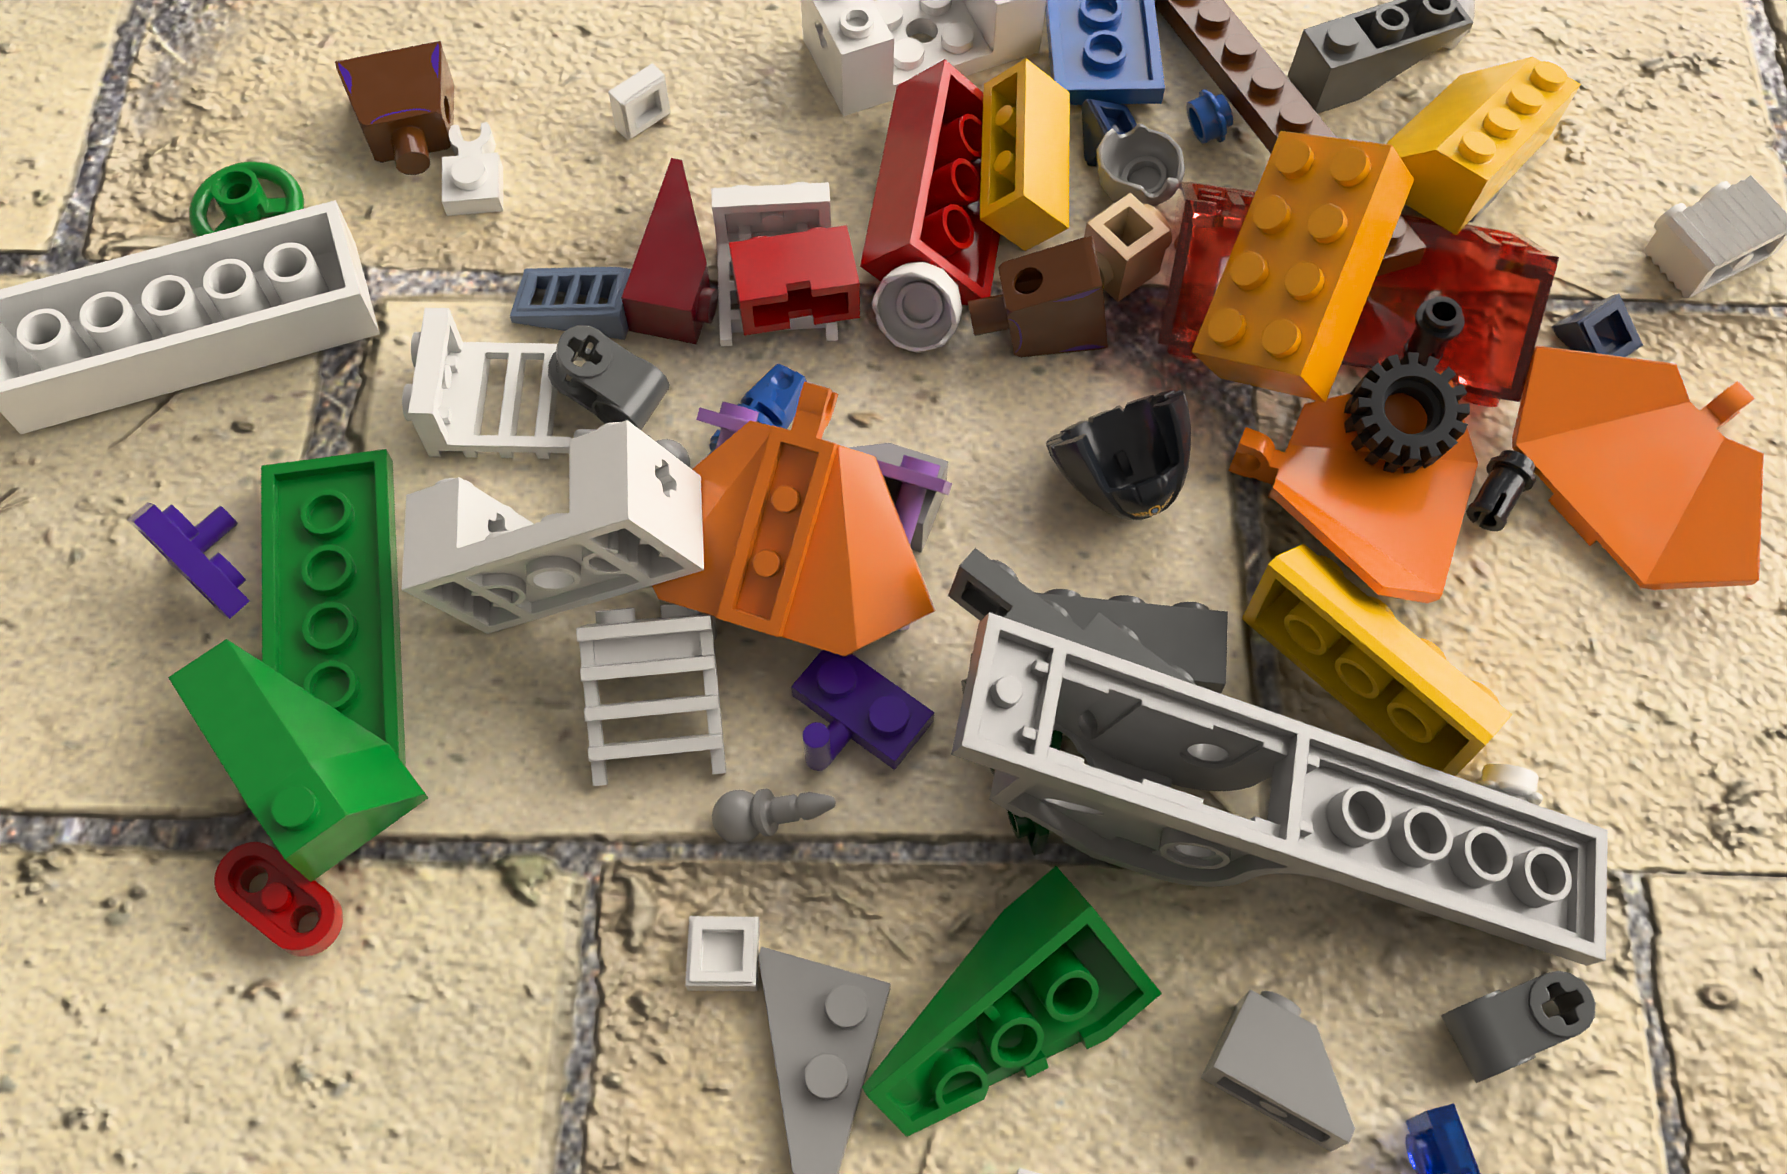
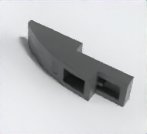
M976 548L959 565L948 597L981 621L990 612L1195 684L1193 678L1185 670L1174 664H1167L1143 646L1132 630L1122 624L1113 623L1100 612L1094 616L1084 629H1081L1072 622L1070 615L1060 605L1050 600H1043L1022 584L1010 567L998 560L989 559Z

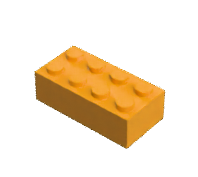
M1280 131L1191 351L1216 376L1229 381L1326 403L1414 182V178L1393 145Z

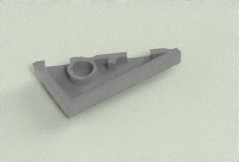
M761 947L758 958L792 1173L839 1174L863 1089L862 1086L865 1082L890 993L891 983Z

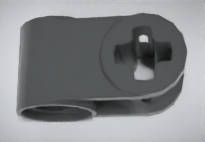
M586 325L571 327L561 335L556 346V352L553 353L548 364V377L552 386L561 394L568 396L595 414L604 424L628 420L638 429L642 430L669 390L670 385L667 377L652 363L633 355L605 336L600 330ZM589 342L594 345L592 350L587 348ZM577 357L583 358L586 361L582 367L573 363ZM567 374L572 377L571 381L566 380Z
M1555 971L1543 974L1504 992L1497 990L1446 1012L1441 1017L1475 1083H1478L1536 1058L1535 1054L1580 1035L1590 1027L1594 1020L1596 1003L1592 991L1583 980L1572 973ZM1553 1000L1558 1006L1559 1014L1548 1018L1543 1011L1542 1004Z

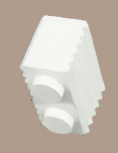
M1751 175L1744 181L1740 180L1736 185H1730L1727 181H1724L1710 189L1693 206L1686 207L1683 203H1679L1663 213L1654 224V228L1657 231L1645 247V255L1652 257L1653 264L1659 265L1660 273L1667 274L1668 281H1673L1675 289L1682 291L1683 298H1690L1776 254L1787 241V212Z

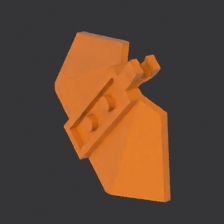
M1536 346L1531 353L1512 436V449L1526 455L1535 464L1534 473L1554 493L1548 501L1587 544L1591 546L1598 541L1640 588L1663 590L1754 585L1759 581L1764 453L1730 440L1718 431L1720 427L1740 413L1741 409L1755 399L1739 381L1732 384L1705 407L1698 410L1690 402L1677 364Z
M1451 379L1448 383H1449V385H1450L1452 388H1454V385H1453V382H1452V379ZM1350 393L1327 398L1326 403L1314 401L1304 404L1285 452L1275 449L1273 441L1267 435L1245 427L1228 471L1271 484L1272 487L1268 498L1280 504L1378 595L1422 603H1431L1440 599L1443 594L1478 466L1467 428L1464 434L1456 440L1458 443L1435 463L1425 469L1421 466L1413 473L1404 474L1403 466L1394 473L1383 471L1386 462L1383 459H1380L1373 466L1364 459L1371 452L1366 446L1357 452L1355 451L1351 442L1358 435L1356 431L1346 433L1344 422L1351 416V414L1344 413L1346 402L1353 396ZM1404 393L1393 394L1386 399L1385 414L1395 428L1406 434L1420 433L1425 429L1427 415L1422 405L1416 399Z
M805 381L791 430L750 420L692 469L701 476L704 570L652 585L660 600L842 656H848L936 611L876 457L822 440L824 430L831 420L838 394L832 392L830 388Z

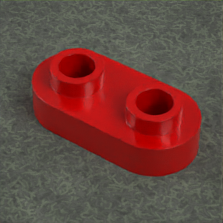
M262 842L244 843L230 850L218 864L214 885L219 898L287 953L299 957L313 956L326 950L337 939L343 925V911L338 900L317 881L310 882L272 846ZM267 873L268 881L260 891L250 893L249 886L253 878L259 874ZM317 912L318 921L315 927L308 932L300 933L299 923L301 919L308 913Z

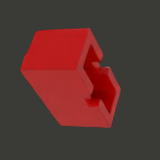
M847 225L831 228L816 227L804 232L770 237L756 236L748 240L729 243L733 279L744 336L791 329L790 319L812 316L814 325L860 318V282Z

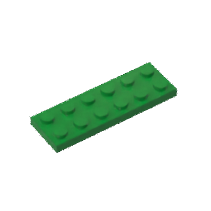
M387 449L262 465V662L387 742L406 766L393 461Z

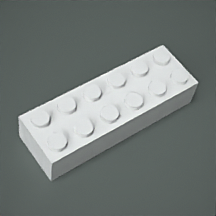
M336 200L0 289V412L20 434H25L379 335L356 243Z

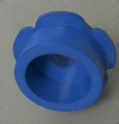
M1203 89L1199 92L1198 98L1186 104L1190 125L1195 136L1202 144L1214 139L1218 142L1225 140L1227 127L1232 126L1234 120L1230 105L1224 95L1214 96L1212 92Z

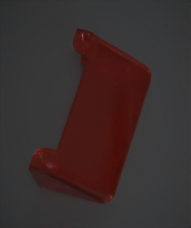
M1194 182L1180 183L1157 336L1158 344L1168 345L1167 353L1183 358L1199 359L1191 351L1255 191ZM1400 214L1427 246L1420 264L1375 277L1341 364L1371 369L1378 362L1381 364L1387 357L1398 354L1399 360H1401L1405 356L1404 346L1416 327L1415 314L1420 305L1434 297H1449L1460 305L1465 318L1464 327L1458 337L1448 342L1443 352V357L1434 371L1441 372L1450 367L1456 373L1452 378L1454 387L1463 383L1467 394L1462 397V400L1486 407H1498L1500 399L1520 402L1559 256L1529 238L1514 232L1466 224L1455 235L1429 218Z

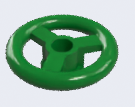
M255 161L236 163L213 173L198 187L190 203L189 221L193 233L196 237L259 221L261 218H270L304 209V195L296 179L281 167ZM258 179H265L277 184L284 191L286 198H267ZM213 198H215L226 217L214 231L207 220L208 207Z

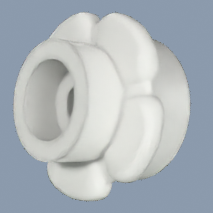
M1499 763L1487 764L1482 768L1481 780L1475 782L1476 784L1536 805H1540L1543 800V796L1536 792L1538 775L1523 767Z

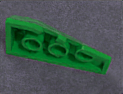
M227 639L168 677L244 801L283 858L310 882L317 879L428 799L423 789L387 742Z
M1055 866L1000 913L862 1088L866 1096L908 1137L984 1100L989 1086L1022 1070L1027 1078H1030L1049 1068L1047 1058L1082 1042L1085 1048L1089 1049L1108 1040L1162 993L1090 903L1060 869Z

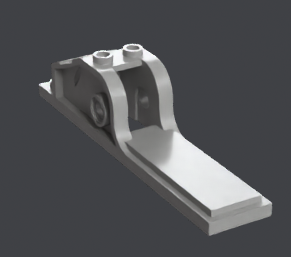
M990 612L979 622L951 755L995 769L989 800L1019 817H1027L1063 837V842L1086 855L1160 880L1192 886H1231L1267 874H1300L1318 877L1586 966L1606 961L1607 829ZM1053 730L1067 735L1074 743L1077 751L1086 758L1089 765L1084 764V758L1051 748L1050 743ZM1272 777L1267 820L1256 816L1246 819L1203 804L1204 799L1171 788L1173 784L1197 790L1233 791L1252 787Z

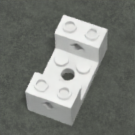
M801 0L803 41L844 117L894 100L896 87L899 84L944 59L964 76H968L1039 53L1046 0ZM915 34H927L934 39L921 43L917 39L910 37Z
M628 420L607 423L596 431L569 439V513L550 514L543 517L541 522L534 524L516 513L511 507L503 505L474 487L469 481L463 480L460 477L442 479L436 482L434 486L406 495L402 591L486 634L704 570L701 476Z

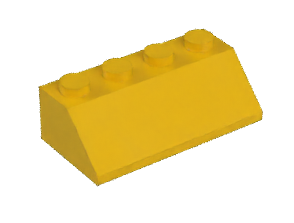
M1534 57L1459 75L1386 143L1393 145L1414 178L1405 204L1457 235L1549 139L1581 84L1567 77L1566 72L1558 65L1539 61Z
M1302 544L1277 555L1267 565L1242 620L1406 759L1457 776L1511 717L1512 714L1499 704L1497 697L1489 688L1479 682L1469 680L1447 662L1443 652L1434 643L1418 638L1395 619L1393 612L1384 602L1378 598L1367 596L1345 578L1341 568L1330 558L1317 555L1308 546Z

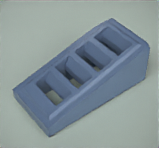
M621 267L525 269L510 313L511 322L563 331L577 325H586L600 330L609 338L625 340L629 328L621 297L631 269ZM536 288L546 290L541 305H531ZM558 292H565L564 303L554 305ZM579 295L587 296L585 304H577ZM599 299H608L607 304H598Z

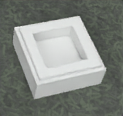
M653 63L608 91L615 128L627 141L671 112L665 74Z
M689 916L685 982L688 991H757L759 917Z

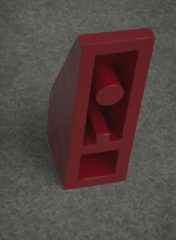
M671 158L621 298L629 331L697 345L703 324H711L715 317L718 291L710 287L707 261L683 161Z

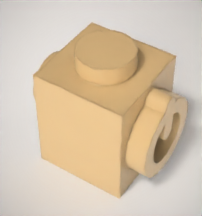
M1131 193L1088 221L1084 237L1092 236L1103 289L1117 302L1160 272L1165 250L1172 243V232L1166 218L1158 209L1149 204H1142Z

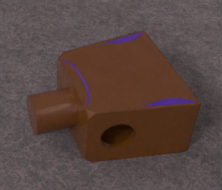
M441 41L335 61L337 72L375 161L384 163L395 160V165L399 172L406 175H418L429 168V153L447 150L452 146L449 140V130L454 125V81Z
M1092 236L1004 261L998 267L1003 294L968 301L974 336L1009 329L1014 355L1020 358L1108 348L1103 285Z

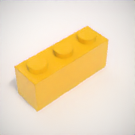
M1027 58L984 84L980 220L1024 251L1069 229L1070 93Z

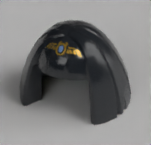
M1181 390L1160 392L1155 396L1150 395L1127 402L1124 409L1119 405L1112 410L1103 411L1091 416L1087 421H1080L1060 431V434L1049 438L1046 446L1051 458L1064 477L1092 504L1109 514L1126 520L1150 518L1166 510L1176 500L1185 483L1191 450V422L1188 402L1184 392Z

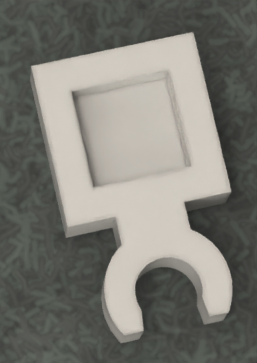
M488 122L481 123V134L473 141H464L459 125H452L449 130V140L455 156L442 157V204L447 216L503 211V166L499 153L495 152L496 144Z

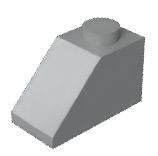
M1250 989L1236 1004L1201 1079L1330 1152L1348 1144L1355 1128L1317 1026L1301 1018V1009L1284 996L1271 991H1262L1261 994H1258Z

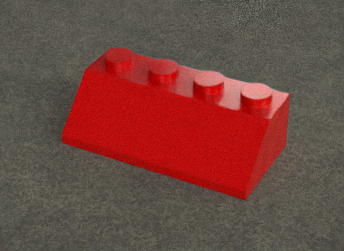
M946 59L896 87L860 267L881 282L888 273L903 264L912 262L929 263L944 269L958 285L962 305H968L970 300L990 297L1000 233L980 220L983 92Z

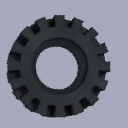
M1408 352L1401 360H1399L1398 354L1389 356L1381 364L1378 362L1350 393L1353 396L1346 402L1344 413L1351 414V416L1344 422L1346 433L1356 431L1358 436L1351 442V445L1356 452L1366 446L1371 452L1364 460L1372 466L1380 459L1386 461L1383 471L1394 473L1401 466H1403L1404 474L1413 473L1421 466L1425 469L1458 443L1456 440L1464 434L1468 424L1461 421L1470 414V404H1459L1458 401L1467 394L1463 383L1454 388L1449 385L1448 382L1456 375L1450 367L1441 375L1434 371L1439 362L1434 357L1429 356L1422 364H1418L1419 353ZM1397 393H1404L1416 399L1422 405L1427 415L1425 429L1420 433L1406 434L1395 428L1385 414L1386 399Z

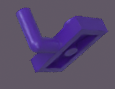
M147 502L127 519L167 559V562L176 568L222 615L230 619L250 602L238 589L246 581L242 574L219 552L210 560L203 554L238 524L222 506L217 507L195 527L172 504L164 511H161L155 504Z
M821 650L791 686L794 698L830 723L826 727L822 723L814 722L807 725L803 731L805 761L808 767L814 771L826 769L850 739L895 770L934 722V712L853 654L842 656Z

